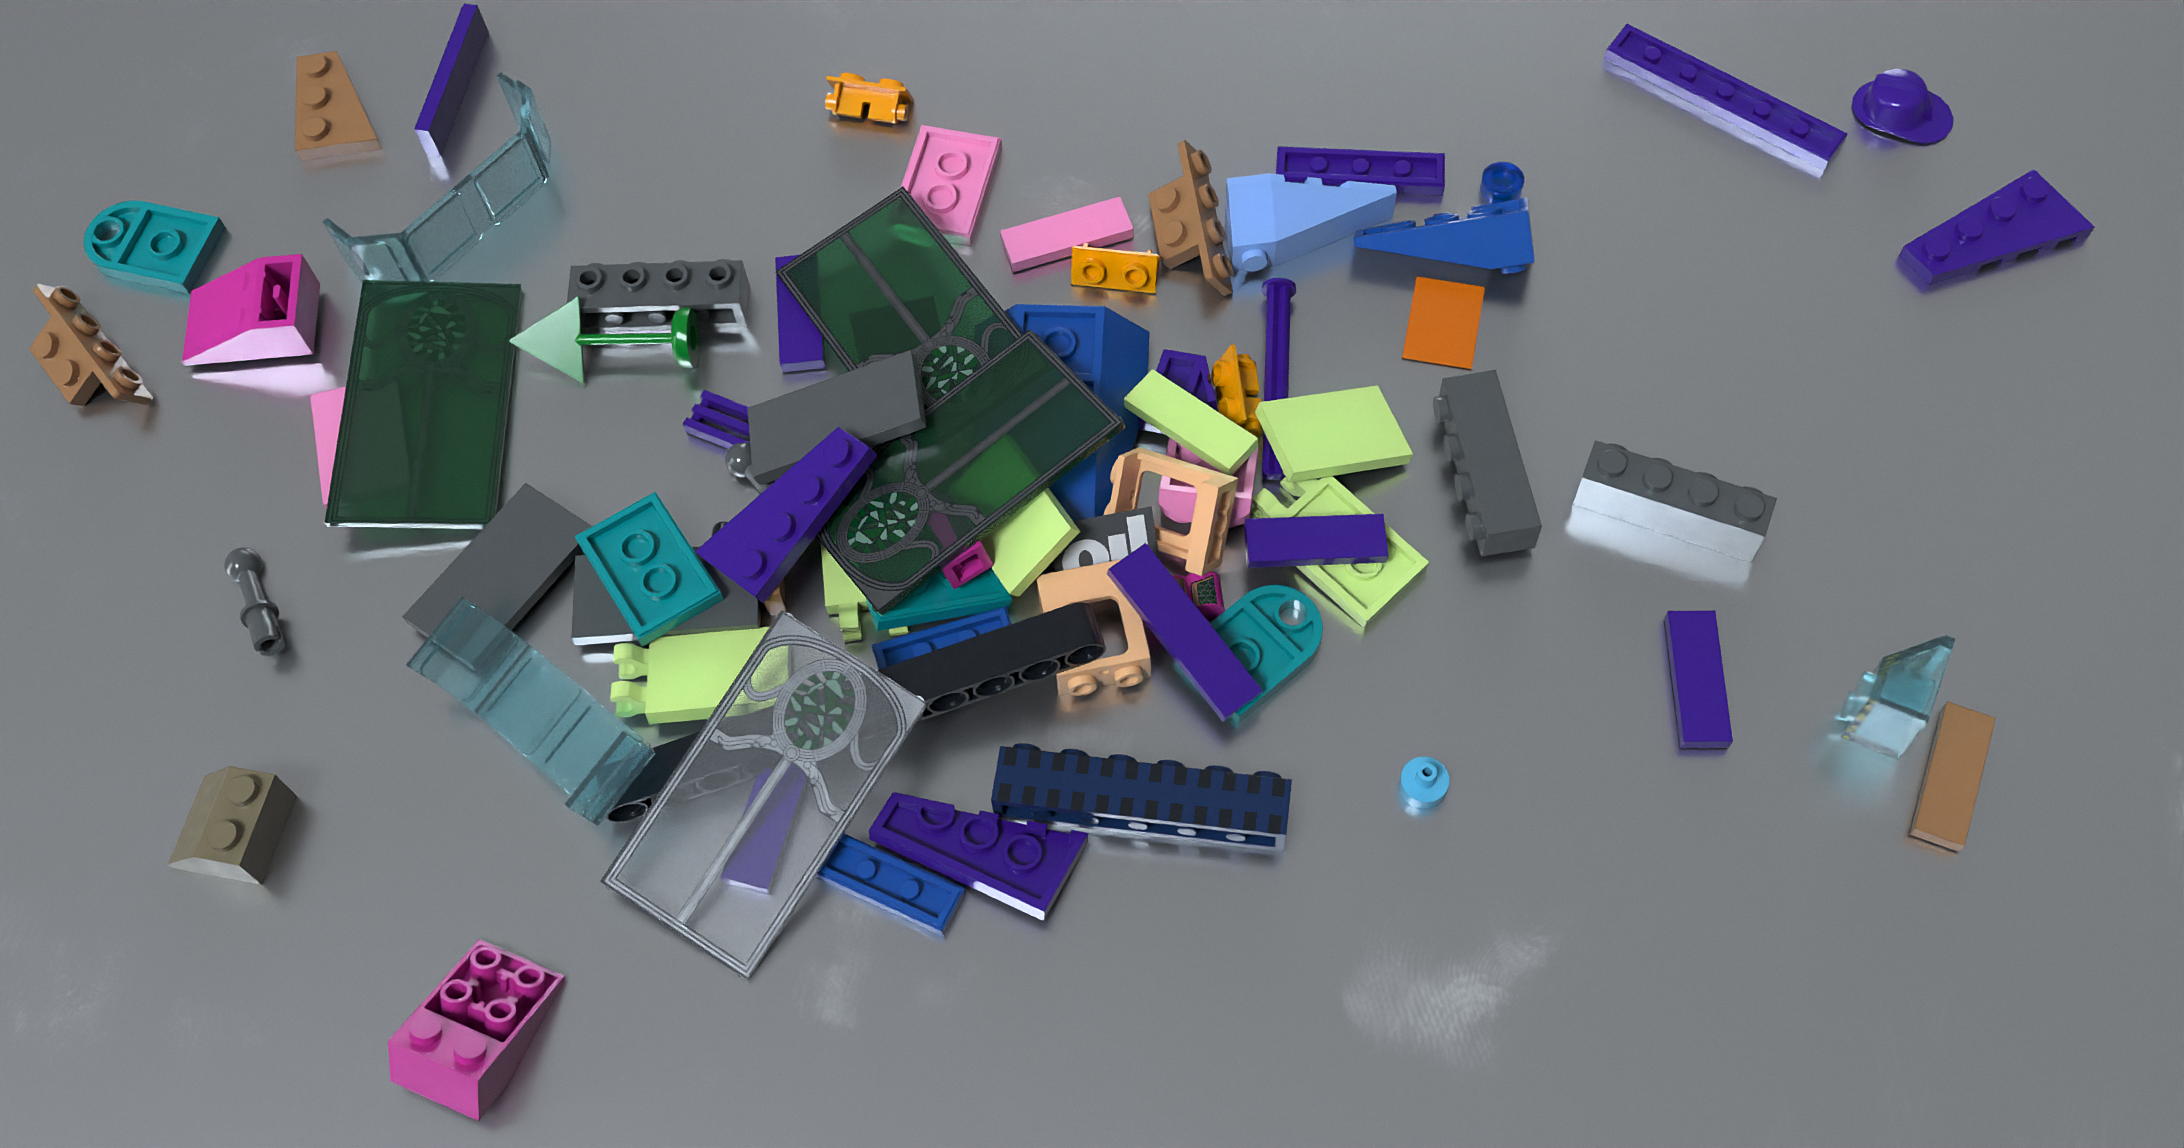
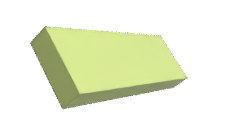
M1153 369L1124 398L1126 409L1226 475L1232 476L1258 448L1257 437Z

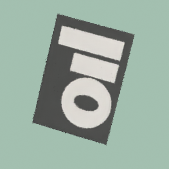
M1152 506L1073 521L1080 530V533L1052 562L1054 572L1120 560L1145 543L1159 559Z

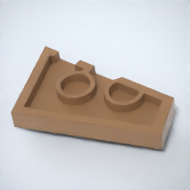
M337 51L298 56L296 62L295 152L300 160L306 161L381 150L382 147Z

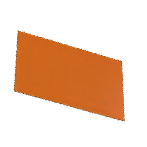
M1416 276L1402 358L1472 369L1485 287Z

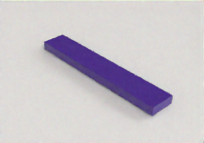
M1629 24L1624 26L1606 49L1605 60L1822 170H1825L1848 135V133Z

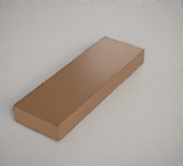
M1946 702L1942 707L1909 835L1958 852L1965 846L1996 720L1995 717L1950 702Z

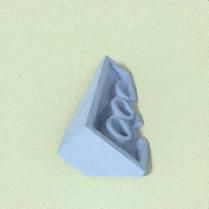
M1271 173L1227 178L1225 234L1233 272L1243 270L1254 272L1263 268L1275 267L1351 236L1357 230L1367 229L1392 219L1397 194L1395 185L1347 181L1339 187L1322 185L1321 178L1308 177L1304 183L1285 182L1284 175Z

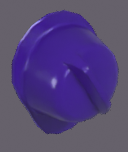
M1896 68L1877 74L1874 81H1869L1861 86L1853 96V112L1856 118L1864 125L1921 144L1937 143L1946 138L1953 128V115L1950 107L1941 97L1928 91L1923 78L1907 69Z

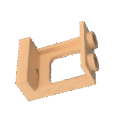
M1140 447L1119 455L1111 470L1110 480L1113 484L1111 501L1107 505L1104 515L1137 509L1145 471H1151L1189 483L1197 491L1190 532L1188 535H1183L1154 525L1158 550L1186 559L1185 571L1200 576L1221 566L1238 478Z
M1120 560L1042 574L1036 578L1041 612L1043 613L1078 602L1094 603L1110 599L1115 600L1119 605L1128 649L1124 654L1097 659L1085 665L1056 674L1059 695L1069 693L1073 696H1083L1094 692L1099 687L1115 684L1119 687H1129L1140 683L1145 678L1151 677V657L1142 618L1107 575L1108 569Z

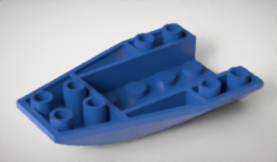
M1016 304L1005 310V312L1023 334L1031 329L1123 421L1121 425L1045 482L1072 521L1103 516L1107 505L1111 501L1113 484L1111 483L1110 475L1112 467L1119 455L1133 450L1140 430L1139 417L1126 409L1124 398L1148 374L1150 333L1105 306ZM996 316L976 327L975 342L980 345L983 331L987 326L1000 322ZM996 329L991 333L989 340L990 358L1015 341L1007 330ZM1020 346L994 366L995 384L988 399L996 394L1016 371L1022 356V348ZM1037 349L1036 351L1050 368L973 420L978 444L1065 378ZM980 363L974 368L973 372L981 366ZM982 375V376H980L979 378H977V379L974 381L975 384L978 383V382H980V381H983V380H984V375ZM1070 384L1005 435L1013 438L1041 476L1106 426L1109 421ZM972 389L971 392L977 397L981 389ZM990 445L988 448H986L984 451L980 453V458L987 452V450L992 445Z

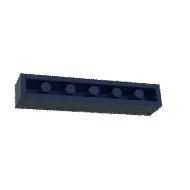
M1018 743L1013 745V747L1000 746L991 803L993 813L999 814L1001 819L1026 822L1029 820L1043 824L1284 852L1292 779H1284L1281 775L1270 771H1258L1253 773V775L1233 773L1230 768L1219 765L1197 769L1185 767L1184 764L1174 760H1160L1153 764L1137 762L1135 758L1123 754H1114L1108 758L1089 756L1086 752L1078 749H1064L1058 753L1041 751L1039 747L1032 744Z

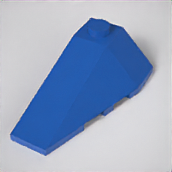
M1528 197L1472 206V211L1468 212L1467 216L1460 218L1458 214H1449V212L1434 214L1432 217L1424 220L1425 225L1417 227L1415 220H1405L1357 230L1353 237L1355 247L1486 269L1500 268L1501 273L1504 274L1524 271L1527 269L1526 264L1535 263Z

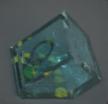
M1947 635L1935 638L1883 657L1872 673L1864 670L1855 691H1850L1843 703L1839 717L1847 721L1841 737L1898 760L1929 721L1955 638Z

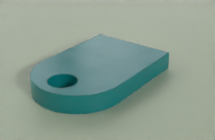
M125 201L106 208L91 221L86 229L83 244L89 259L105 275L190 294L221 237L225 225L216 216L145 201ZM119 230L112 239L102 241L108 232Z
M1283 585L1258 587L1242 596L1210 623L1263 690L1260 696L1231 717L1239 724L1305 669L1316 657L1322 640V618L1316 605L1302 592ZM1294 608L1304 614L1305 620L1298 625H1288L1281 620L1279 615L1285 609Z

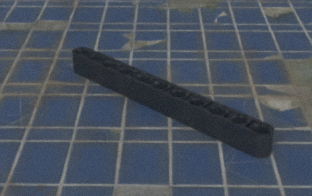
M1078 602L877 670V672L928 703V706L917 721L919 722L1095 661L1106 652V646L1092 606L1089 603ZM863 675L862 678L868 692V708L864 723L860 729V742L897 729L894 712L887 699ZM848 680L845 681L842 689H853V686ZM824 689L819 690V706L825 704ZM846 696L844 702L855 706V699ZM775 706L720 724L719 729L731 737L749 734L773 735V712ZM787 708L786 714L790 718H795V712ZM843 711V715L851 721L852 715ZM806 715L805 719L820 727L816 715ZM827 716L826 725L832 723L835 716ZM802 719L798 726L813 741L815 735L805 720ZM824 728L821 732L819 748H823ZM703 731L612 761L600 767L596 772V778L606 820L620 823L648 815ZM787 732L793 743L800 737L797 732ZM833 732L826 737L835 741L840 735ZM710 741L664 809L757 778L758 775L766 773L765 768L770 767V771H774L783 756L765 749L726 751Z

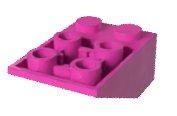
M302 254L260 257L192 290L182 357L184 366L312 355L314 352L320 282Z
M479 939L388 1040L390 1081L479 1121L509 1085L565 982V976Z

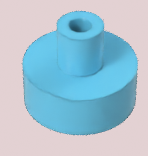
M1417 757L1410 760L1404 766L1399 780V790L1403 799L1411 806L1419 809L1436 807L1444 800L1450 783L1448 771L1441 762L1431 757Z

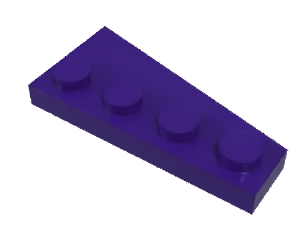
M2033 169L1904 245L1899 257L1929 286L1978 271L1981 265L1994 261H1999L2000 264L2015 260L2019 254L2037 249L2041 252L2054 248L2058 242L2073 238L2074 241L2087 238L2095 227Z
M837 427L700 546L695 553L762 603H765L878 455L870 447L840 427Z
M892 792L869 829L870 840L1043 921L1086 847L1089 834L1072 829L1070 834L1049 830L1048 824L1029 820L1027 825L999 819V814L981 810L979 814L955 810L953 804Z

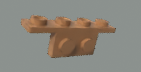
M1184 140L1177 144L1184 176L1148 194L1161 262L1169 269H1172L1200 255L1206 281L1226 296L1233 293L1230 276L1233 275V267L1224 251L1223 241L1226 240V234L1217 218L1215 209L1219 205V201L1214 189L1210 185L1208 176L1212 171L1211 164L1202 150L1197 151Z
M37 284L33 293L51 317L37 335L29 350L69 404L85 406L99 384L102 383L115 399L148 405L153 397L142 384L141 376L128 366L121 356V350L108 340L100 329V323L90 316L82 306L80 297L72 290L63 286L54 288Z

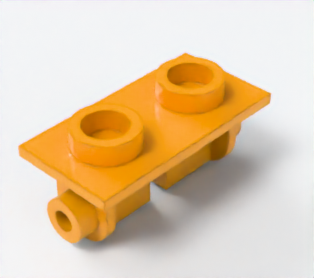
M841 73L840 77L826 76L827 82L834 89V94H827L825 107L826 110H832L833 115L862 119L864 105L869 104V120L898 124L899 121L907 120L909 108L903 102L913 103L914 98L907 88L904 87L903 83L886 78L880 79L879 83L864 81L865 79L862 76L853 73Z
M1084 243L1083 246L1072 245L1071 285L1156 293L1160 255L1152 254V250H1147V253L1089 247V243Z
M1231 344L1222 357L1214 363L1211 372V381L1213 386H1216L1217 409L1220 414L1255 437H1259L1262 434L1263 428L1255 411L1261 399L1246 397V394L1256 396L1260 391L1256 362L1251 360L1248 354L1237 355L1236 345Z

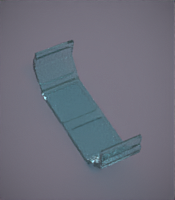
M502 72L496 75L515 121L520 126V131L401 233L351 237L328 218L323 221L324 226L347 265L363 284L410 286L413 283H421L425 286L429 281H435L478 244L482 235L494 224L502 223L544 186L546 179L549 177L546 162L550 164L551 136L531 88L518 79L513 81Z
M464 597L457 601L406 664L410 669L436 683L483 718L570 795V798L564 804L565 806L598 826L656 754L644 738L597 701L549 659L486 611Z

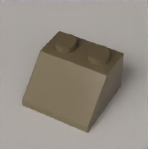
M229 766L205 775L168 865L175 869L262 885L297 795L280 778L271 773Z

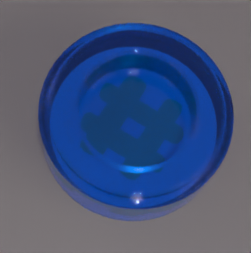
M1493 163L1486 167L1482 174L1481 193L1492 203L1518 199L1524 186V174L1520 168L1512 163Z

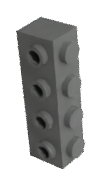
M718 259L716 261L702 262L678 260L672 263L633 262L630 264L612 265L592 263L589 265L571 266L567 303L580 296L582 333L671 330L673 315L682 307H692L695 309L699 329L746 328L750 284L742 260Z
M1496 370L1443 378L1439 396L1433 399V409L1437 423H1444L1447 433L1444 436L1445 455L1448 462H1455L1458 473L1455 474L1454 478L1455 490L1459 501H1466L1469 513L1466 514L1465 522L1470 541H1477L1481 557L1535 548L1542 524Z
M1595 440L1573 505L1752 563L1766 537L1777 498L1763 494L1760 490L1753 487H1741L1719 480L1714 475L1706 472H1693L1672 465L1669 461L1662 458L1646 457L1628 451L1621 445L1614 443L1606 444Z

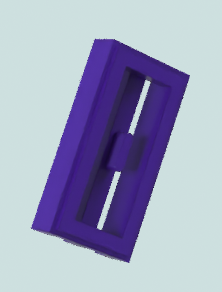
M704 390L700 395L701 403H695L691 410L693 414L691 419L687 417L683 422L685 432L727 449L740 442L750 444L746 440L702 423L705 419L727 428L728 431L750 437L749 424H747L748 407Z

